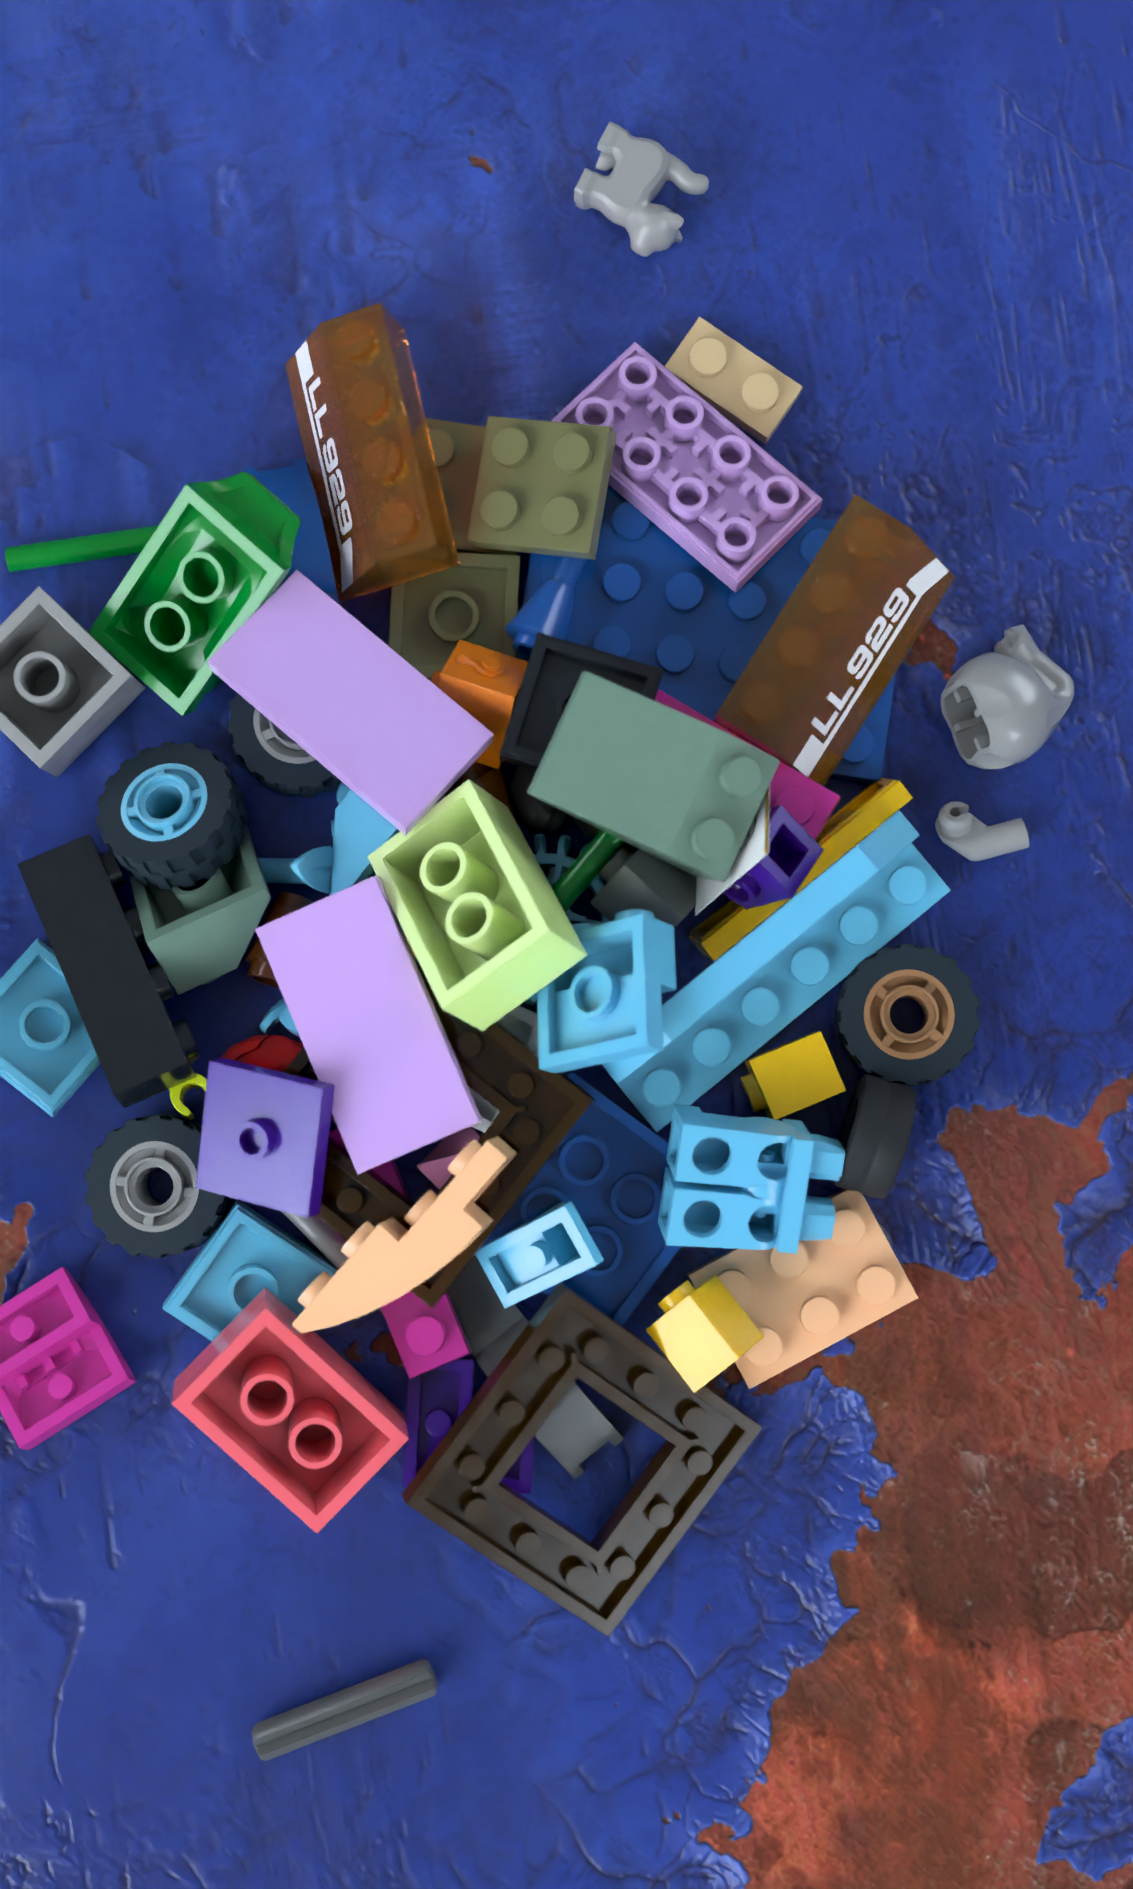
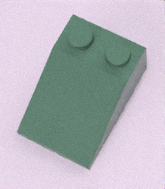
M583 671L527 790V794L695 877L725 883L780 760L719 728L587 671Z

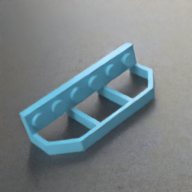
M900 810L878 826L876 830L802 891L789 899L779 910L712 965L693 978L694 980L662 1005L664 1050L601 1064L656 1132L672 1121L674 1104L690 1106L847 977L865 958L881 949L951 891L912 844L920 834Z

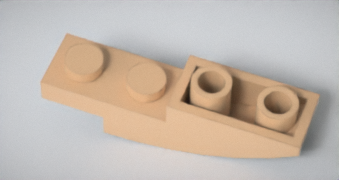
M499 1136L487 1140L483 1146L473 1139L447 1168L455 1178L438 1196L431 1189L428 1190L404 1217V1220L412 1226L409 1231L393 1217L379 1223L376 1227L368 1221L365 1222L342 1247L341 1252L348 1257V1260L335 1275L331 1277L326 1271H323L298 1298V1302L305 1309L292 1325L300 1333L335 1326L363 1316L401 1297L444 1268L467 1249L494 1221L475 1202L517 1155V1152Z

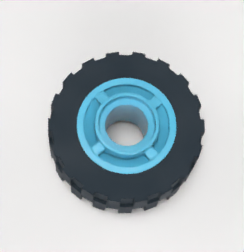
M174 741L162 743V746L155 748L147 747L139 751L140 754L134 758H127L119 765L120 769L114 775H110L105 782L106 788L103 795H99L97 802L99 808V815L96 816L97 827L103 834L101 835L103 841L123 869L130 876L134 875L140 883L150 886V884L158 885L160 889H172V886L181 885L183 888L195 885V882L200 879L206 878L207 880L217 873L216 870L224 863L227 865L234 857L233 852L238 845L241 846L245 837L243 833L244 826L248 825V813L244 808L246 801L223 761L219 762L215 753L205 748L202 750L196 744L189 742L175 744Z

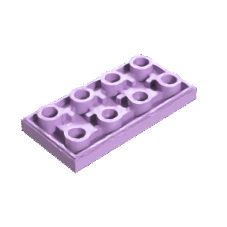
M636 342L551 420L553 422L610 426L617 435L608 485L735 593L821 507L823 499Z
M298 570L207 661L209 669L405 836L493 743L494 734Z
M373 876L255 929L318 1081L335 1085L332 1114L357 1174L483 1121L396 914L386 896L380 877Z

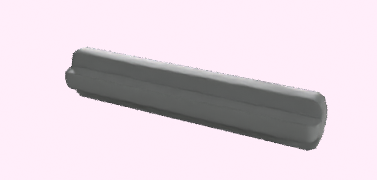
M421 1659L258 1722L251 1731L255 1750L261 1760L268 1761L431 1698L437 1693L438 1689L434 1670L428 1660Z

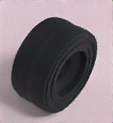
M863 1075L849 1101L837 1140L845 1149L842 1176L839 1181L831 1180L834 1185L847 1190L858 1191L874 1198L886 1197L898 1175L911 1135L916 1110V1091L896 1082H888L873 1075Z

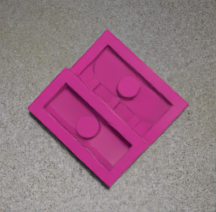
M61 1267L0 1306V1412L19 1449L31 1450L137 1382L114 1339L67 1268Z

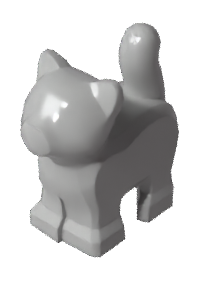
M609 122L598 142L597 149L601 153L595 168L605 172L613 169L609 176H604L585 168L574 189L576 206L583 210L594 208L611 222L625 227L630 236L631 249L640 256L648 257L653 252L667 250L674 242H682L683 237L679 228L683 225L684 219L665 205L651 202L661 191L666 181L670 180L687 194L700 195L708 190L709 179L706 175L691 171L687 164L671 153L666 152L658 142L632 136L628 130Z

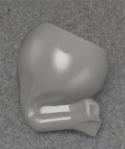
M1024 624L1004 630L1005 636L996 643L994 652L983 653L966 662L949 678L941 693L940 699L943 716L950 728L960 757L968 765L981 769H1002L1025 761L1036 753L1050 737L1074 697V682L1070 675L1038 649Z

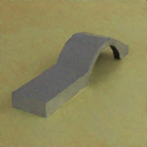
M475 1255L449 1288L448 1293L473 1352L472 1354L484 1373L489 1377L530 1321L517 1303L504 1308ZM575 1381L534 1435L574 1479L585 1472V1468L581 1463L607 1441H610L615 1447L625 1439L624 1435L603 1409L598 1407Z

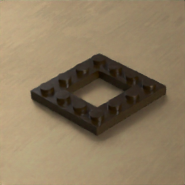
M414 957L467 1085L500 1111L477 1142L483 1146L487 1140L499 1136L517 1152V1155L475 1202L494 1221L455 1259L410 1290L429 1307L433 1308L470 1263L588 1110L595 1098L562 1072L551 1073L539 1069V1054L500 1023L495 1022L486 1030L481 1031L442 1010L418 959ZM303 1046L284 1073L318 1081ZM331 1113V1122H330V1124H331V1123L333 1122V1120H334V1117H333V1114H332V1113ZM329 1136L320 1214H317V1216L346 1240H349L365 1222L368 1221L376 1227L379 1223L391 1217L395 1218L409 1231L412 1226L404 1220V1217L415 1204L371 1169L357 1174L348 1151ZM453 1174L437 1193L438 1196L455 1178Z
M560 1282L402 1493V1496L408 1506L609 1637L761 1431L762 1426L706 1384L694 1393L665 1355ZM577 1378L666 1439L665 1443L592 1541L501 1481Z

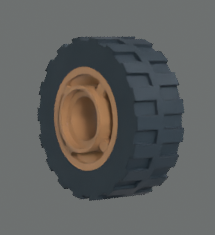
M900 944L896 947H886L876 951L855 967L840 989L835 1012V1025L837 1024L838 1038L841 1046L845 1048L849 1059L856 1067L861 1068L867 1075H873L888 1082L916 1086L941 1079V1077L952 1072L961 1064L960 1062L970 1053L975 1044L973 1041L976 1032L979 1031L981 1020L978 1019L980 1003L978 994L974 995L970 985L973 983L967 973L963 974L956 966L958 963L950 956L945 957L937 953V949L928 946L917 947L913 946V944ZM901 998L912 999L922 1008L924 1020L921 1028L916 1033L906 1034L893 1026L890 1020V1009L895 1000Z

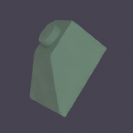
M247 825L244 826L243 830L245 834L241 846L238 845L233 852L234 857L227 865L224 863L216 870L217 873L207 880L206 878L200 879L195 882V885L185 888L181 885L172 886V889H160L158 885H144L134 875H129L146 943L178 995L199 985L208 984L219 976L237 969L271 899Z

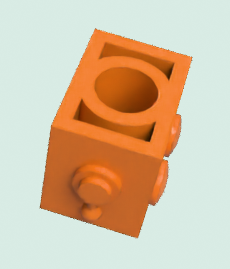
M459 640L442 671L435 670L430 681L494 734L493 743L475 762L499 769L503 762L499 757L500 750L528 662Z

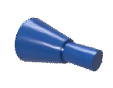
M560 556L550 579L544 581L505 627L508 636L514 640L512 643L513 649L520 655L530 659L538 632L567 640L574 599L573 588L587 559Z

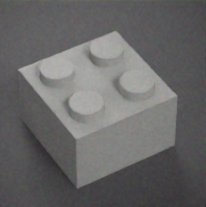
M38 586L0 625V730L40 769L58 778L136 699L145 687L60 604Z

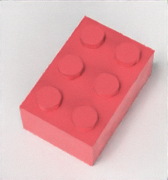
M265 1287L174 1380L172 1405L314 1532L318 1533L409 1440L405 1415L314 1331L300 1333L292 1325L298 1316Z

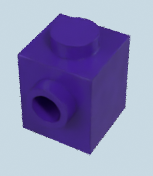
M782 805L772 807L769 813V853L723 893L733 902L740 904L745 910L792 898L824 849Z

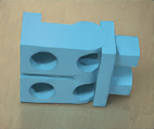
M674 1104L666 1158L669 1167H665L658 1215V1225L666 1245L751 1250L776 1248L778 1252L797 1254L799 1240L831 1239L835 1222V1205L830 1198L806 1196L809 1178L839 1181L843 1171L845 1149L839 1140L818 1134H810L802 1120L782 1119V1121L765 1117L743 1118L703 1113L700 1107Z

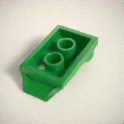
M244 471L229 478L216 481L186 484L88 633L181 716L194 712L204 696L214 691L223 682L221 678L209 669L207 661L278 589L290 571L294 543L301 523L300 517L252 474Z

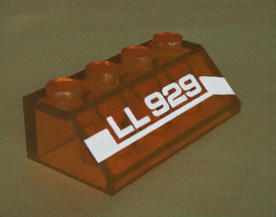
M381 302L321 322L288 360L285 367L306 461L324 525L338 599L343 602L456 567L460 564L405 330Z
M855 494L718 710L713 721L818 784L825 786L955 579V576L911 528Z

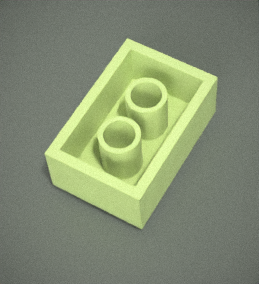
M470 779L435 804L406 836L400 831L367 856L376 876L380 877L386 896L442 1010L481 1031L486 1030L588 955L509 808Z

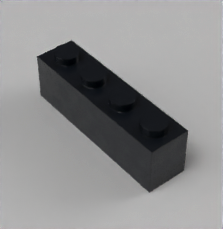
M87 834L18 863V868L113 1095L124 1108L197 1077L189 1058L200 1054L185 1018L173 1023L164 1001L174 997V991L160 964L155 962L149 965L140 946L146 940L136 905L124 908L116 888L127 884L112 852L106 850L100 853L91 835Z

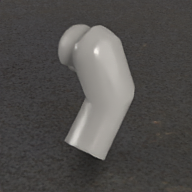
M951 801L946 803L940 809L935 822L936 832L941 841L970 861H981L1029 848L1027 829L1021 818L987 826L968 812L969 806L964 802Z

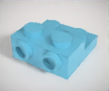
M642 909L618 912L614 916L615 921L600 925L588 923L571 924L588 955L537 992L539 1069L551 1073H561L664 1050L661 993L676 990L673 925L655 919L653 912Z

